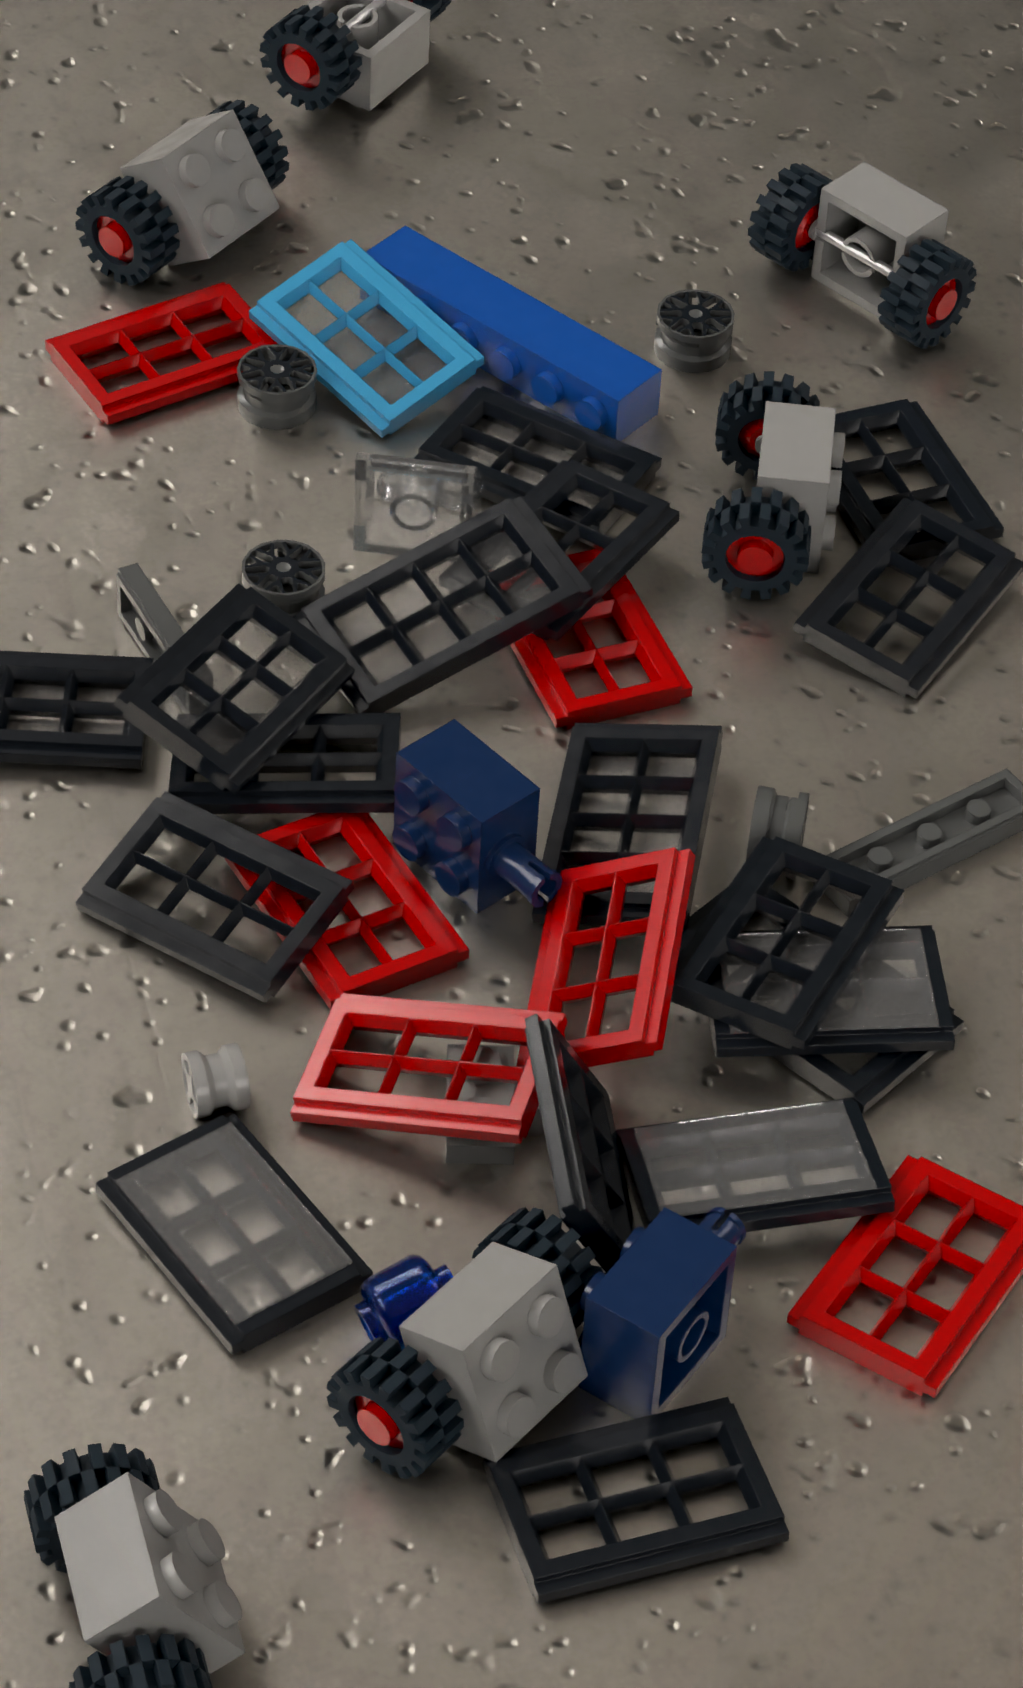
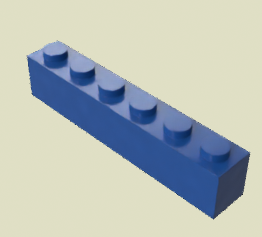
M407 226L402 227L366 251L484 356V364L479 368L576 424L622 441L658 415L662 369ZM360 288V299L363 301L369 295ZM377 305L376 307H374L382 311L383 313L389 315L390 317L394 318L381 305Z

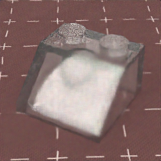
M357 452L355 459L353 550L400 556L479 514L482 490L481 472L475 466ZM457 555L447 560L446 562L455 563L460 558V555Z

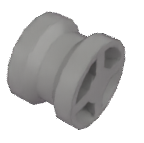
M238 1043L222 1045L217 1053L203 1055L196 1050L182 1053L181 1063L184 1087L194 1118L208 1117L215 1108L229 1106L235 1111L250 1108L249 1078L245 1060Z

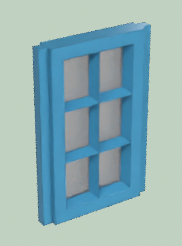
M352 239L346 243L340 242L259 299L257 305L248 311L249 318L277 344L294 346L308 353L315 361L317 380L381 438L388 433L392 435L476 374V369L484 364V356Z

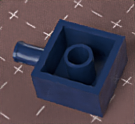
M455 719L396 752L394 830L392 836L393 844L405 859L417 863L438 881L440 887L448 895L457 897L476 914L515 890L527 898V901L535 908L542 907L544 900L547 903L552 901L557 895V891L561 888L562 876L536 857L540 788Z
M664 1207L646 1229L639 1226L629 1235L621 1250L619 1260L607 1274L599 1271L592 1277L580 1300V1309L585 1311L583 1331L578 1342L588 1376L578 1385L579 1388L634 1419L663 1412L726 1336L737 1246L746 1237V1228L736 1214L732 1212L725 1222L718 1227L717 1224L724 1217L726 1209L714 1207L707 1212L704 1220L697 1225Z

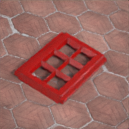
M221 282L45 340V349L50 354L54 365L99 420L110 425L237 382V367L240 358L252 349L262 345L277 343L249 318L248 311L251 307L229 283ZM221 313H225L232 321L196 334H192L185 326ZM172 329L181 338L142 352L133 344V342ZM241 336H245L252 344L251 346L215 358L205 349ZM118 347H122L129 355L88 369L81 361L82 359ZM190 353H194L201 361L200 363L161 376L153 368L154 365ZM139 370L149 379L110 393L100 384Z
M596 548L567 556L581 573L602 551ZM529 569L504 581L499 586L502 590L508 591ZM626 574L602 597L604 601L595 603L572 626L585 651L554 658L545 640L532 633L510 644L556 728L565 726L569 730L575 726V723H599L680 704L681 699L692 697V685ZM539 578L525 592L547 588V586ZM614 617L627 642L596 648L583 623ZM637 657L651 682L620 689L606 664ZM595 666L608 692L577 698L564 673Z
M316 813L257 834L291 852L300 850L306 859L325 868L327 867L311 846L342 835L361 862L338 870L335 873L352 880L353 883L372 876L393 904V906L362 917L347 897L348 902L342 910L350 921L327 929L299 964L330 1010L335 999L340 998L341 993L382 996L457 968L458 962L469 959V948L369 813ZM225 858L229 867L246 891H248L260 875ZM271 881L255 904L261 912L295 927L305 914L298 903L308 898ZM404 919L424 946V949L393 960L373 930ZM276 932L283 942L286 937ZM361 935L381 962V965L350 976L332 952L330 946Z
M676 847L561 870V888L547 906L527 1010L563 1013L565 1004L592 999L585 1037L567 1041L587 1067L654 1056V1051L663 1050L696 857L691 849L678 851ZM655 881L649 917L621 922L627 887ZM612 890L606 925L579 930L585 895ZM646 935L639 973L611 978L618 940ZM602 944L595 982L568 987L575 949ZM636 991L629 1029L601 1034L607 997ZM520 1045L516 1067H524L529 1055L528 1046Z
M341 993L340 998L335 999L294 1093V1104L290 1111L293 1121L521 1144L523 1138H526L539 1106L530 1055H528L524 1067L474 1063V1057L480 1042L528 1046L525 1034V1018L534 1014H538L542 1021L550 1019L565 1038L564 1031L568 1023L566 1014ZM352 1030L402 1034L393 1055L344 1050ZM415 1036L467 1040L459 1061L407 1056ZM336 1067L386 1071L378 1093L327 1088ZM400 1073L452 1078L444 1099L391 1094ZM466 1079L517 1084L509 1106L457 1101Z
M908 1155L889 1179L892 1186L891 1192L895 1200V1211L861 1216L789 1311L787 1323L798 1328L799 1334L920 1396L925 1393L935 1398L1023 1275V1206L922 1156L916 1159ZM927 1193L960 1209L938 1240L904 1224ZM972 1215L1005 1231L983 1263L950 1247ZM893 1238L927 1254L903 1287L870 1271ZM939 1260L973 1277L949 1310L915 1294ZM859 1284L892 1301L869 1334L835 1317ZM904 1308L939 1324L915 1358L881 1341Z

